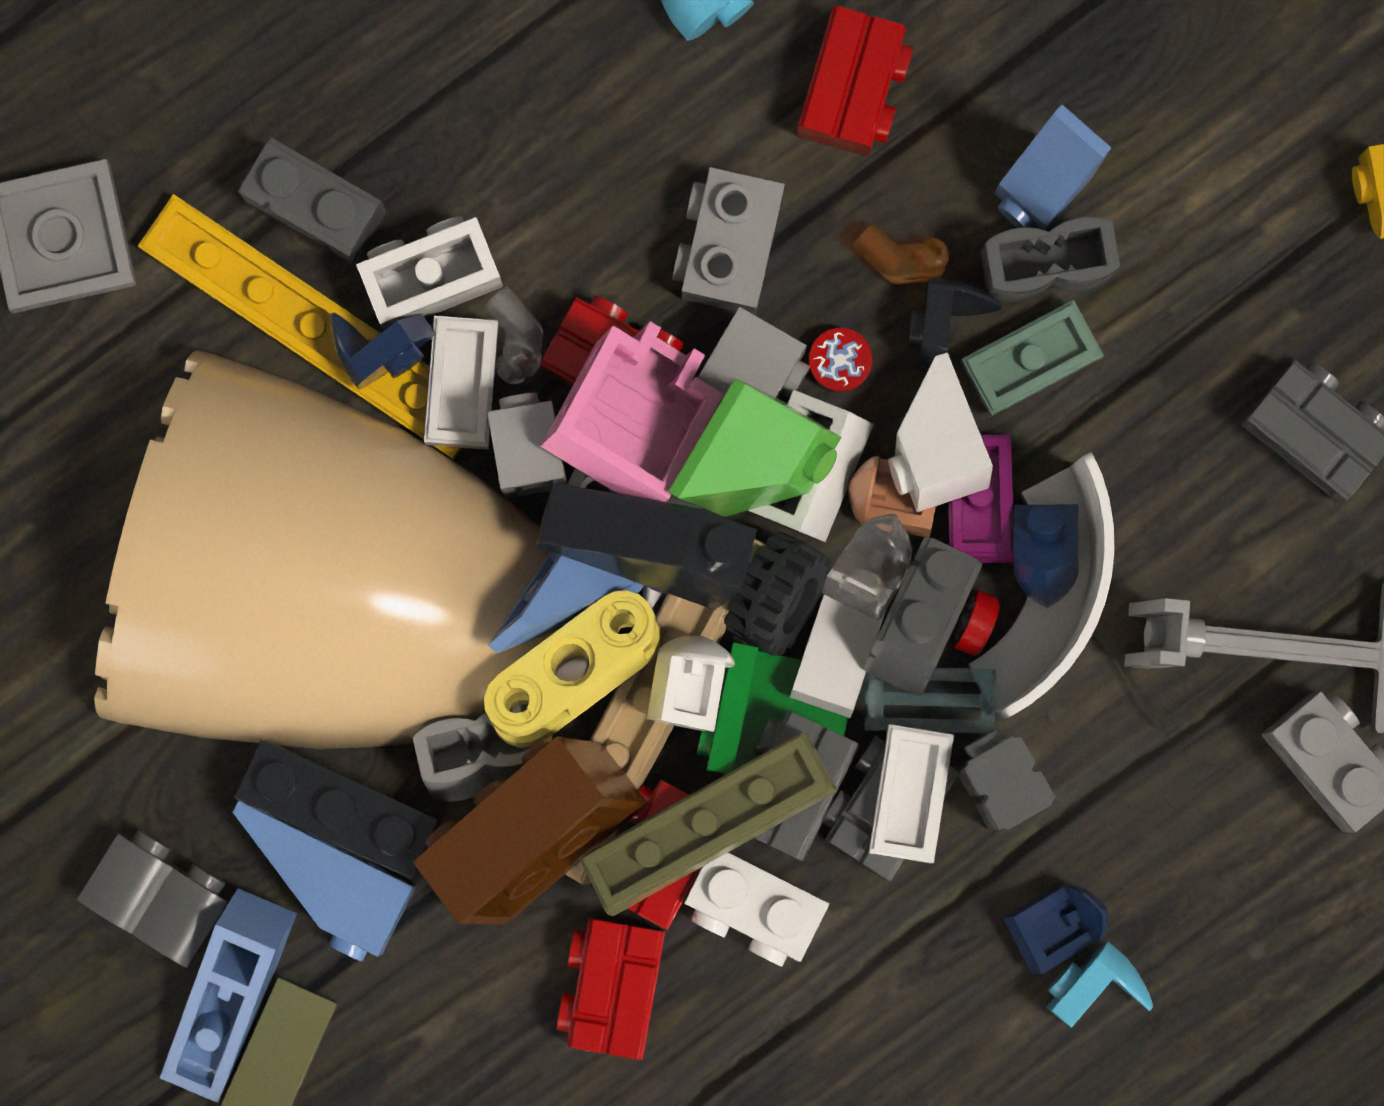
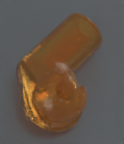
M875 223L871 224L852 244L888 281L897 285L925 283L928 276L939 277L945 271V265L949 261L948 248L941 240L930 237L925 238L923 243L897 246Z

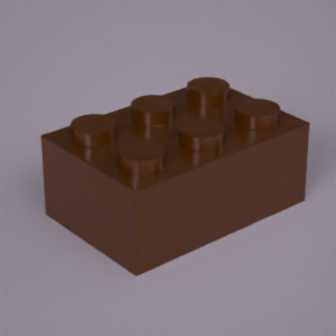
M549 736L538 741L524 753L521 758L524 766L507 780L501 778L487 785L475 796L473 803L476 807L459 822L452 820L445 823L427 838L425 844L428 846V849L413 863L458 924L507 925L580 862V856L599 846L648 803L607 751L603 743L559 736L555 739Z

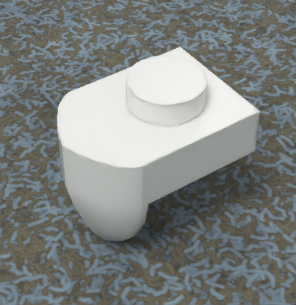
M683 636L665 643L659 649L647 719L699 731L714 732L725 668L734 667L735 665L734 659L729 652L715 641L704 636Z

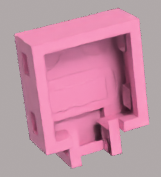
M650 321L634 337L612 326L593 347L540 447L617 494L666 502L671 496V493L668 491L707 427L723 393L697 377L693 379L705 355L696 349L685 355L657 338L661 327Z

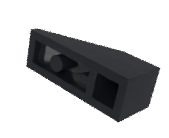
M554 483L550 488L535 546L716 610L742 590L757 529L695 507Z

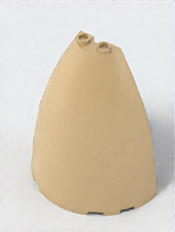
M201 350L194 351L187 358L185 371L192 373L190 379L186 380L176 377L164 402L161 423L168 425L169 428L165 438L158 436L155 441L150 440L118 545L106 598V604H110L109 612L117 615L115 627L106 626L102 631L96 658L95 675L107 680V689L98 687L94 697L98 716L123 724L200 738L260 743L262 739L282 746L313 749L413 745V736L432 723L452 718L476 721L486 713L484 695L491 681L557 631L554 630L498 654L488 646L550 552L535 546L540 524L478 475L431 446L425 445L423 441L407 431L297 382ZM571 658L559 667L557 677L567 682L576 681L587 673L590 664L582 658Z

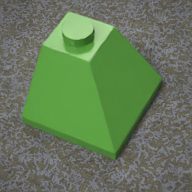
M735 378L668 492L681 500L724 517L804 495L810 492L815 483L823 481L832 470L837 458L835 448L842 437L780 399Z

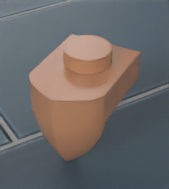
M873 456L866 460L854 473L848 486L849 502L855 518L864 526L930 538L936 506L917 512L910 493L903 495L898 493L891 476L888 460L880 459V456Z

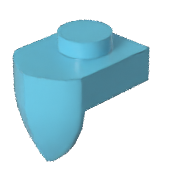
M661 0L671 22L687 41L701 36L719 21L724 27L730 26L741 18L754 4L752 0Z
M1106 941L1092 953L1081 967L1072 961L1062 970L1047 990L1054 996V999L1046 1008L1064 1024L1072 1028L1111 981L1115 982L1148 1011L1153 1008V1003L1135 967L1125 955L1110 942Z

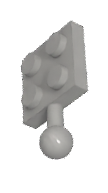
M107 159L0 183V272L10 312H22L137 285L111 166Z

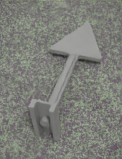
M1384 583L1381 590L1378 639L1374 643L1205 626L1203 619L1189 618L1190 601L1164 598L1129 603L1128 616L1144 617L1147 620L1144 629V652L1125 654L1124 667L1154 669L1185 666L1186 657L1199 658L1203 652L1369 668L1375 673L1371 730L1374 733H1384Z

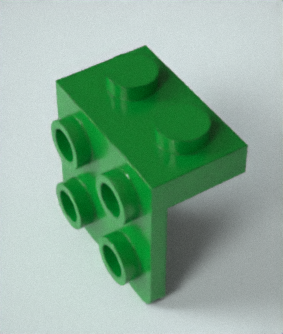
M733 642L730 655L734 659L735 665L734 667L725 668L721 689L722 698L716 719L715 731H701L697 755L709 757L706 771L726 775L760 756V754L755 752V749L771 717L782 722L789 710L842 736L845 735L848 717L789 698L802 661L801 659L782 655L774 657L766 652L758 651V647Z

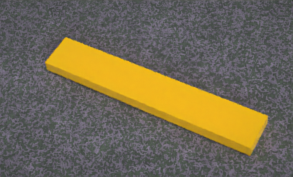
M172 195L139 243L138 247L142 251L424 440L430 366L420 361L396 378H392L388 372L360 390L357 389L341 366L331 338L329 316L334 312L354 326L369 343L381 333L176 195ZM433 446L452 460L455 459L462 449L460 447Z

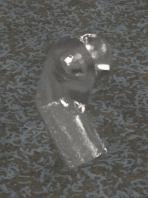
M507 286L494 295L484 307L495 320H498L499 325L506 332L503 355L499 356L495 361L497 374L507 383L518 384L526 376H533L540 366L544 331L537 319Z

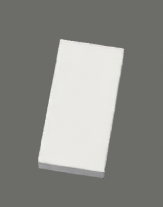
M434 316L433 330L436 335L432 338L424 443L425 445L489 450L490 425L487 412L492 411L498 320Z
M829 578L789 698L850 718L866 671L863 667L877 639L890 598Z
M888 725L868 853L934 863L954 735Z

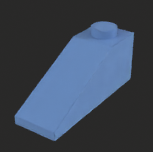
M1061 105L999 183L994 193L1002 201L998 206V210L1017 228L1032 227L1046 230L1092 179L1111 147L1065 106Z
M549 552L488 646L497 654L562 628L599 599L614 591L627 590L638 593L644 585Z
M238 801L233 811L234 815L318 927L333 934L328 945L362 962L367 952L377 957L382 955L416 885L307 831Z
M237 889L215 924L160 1079L219 1103L278 966L297 913Z

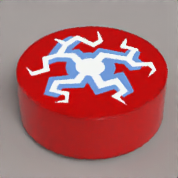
M834 328L825 331L814 341L808 357L809 371L814 381L827 391L833 393L853 391L863 384L872 367L870 346L864 337L854 330Z
M978 589L972 592L955 627L951 644L952 648L971 656L978 655L983 650L992 633L999 613L1000 602L997 597Z

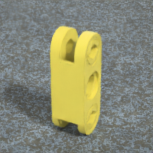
M627 590L614 591L599 599L498 674L488 685L484 695L485 711L498 736L507 744L518 748L532 747L538 741L555 734L645 667L657 655L661 644L660 629L655 621V615L649 602L634 592ZM623 627H633L632 631L628 634H618L619 630ZM571 658H582L589 662L590 665L587 673L576 681L567 682L557 677L559 667ZM528 704L524 712L513 713L516 706Z

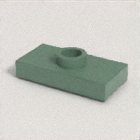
M1072 300L972 353L960 362L989 416L992 417L1094 363L1104 355L1075 301Z

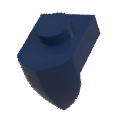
M334 312L329 316L331 338L341 366L359 390L380 379L388 372L392 378H396L411 369L424 357L419 348L436 335L424 316L419 314L397 320L369 343L354 326Z
M1079 504L1014 505V574L1017 583L1026 595L1046 608L1066 596L1075 584L1078 576Z
M1066 884L1054 886L1006 915L1003 919L1032 974H1044L1100 940L1107 929L1108 913L1106 905L1096 895L1083 887Z

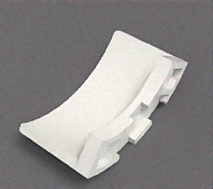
M1091 452L1080 457L1069 468L1020 493L1025 505L1079 504V572L1076 582L1068 594L1048 608L1040 605L1028 596L1016 620L1006 634L985 654L968 664L997 721L1009 718L1026 708L1056 684L1085 648L1104 608L1113 570L1114 523L1105 482Z

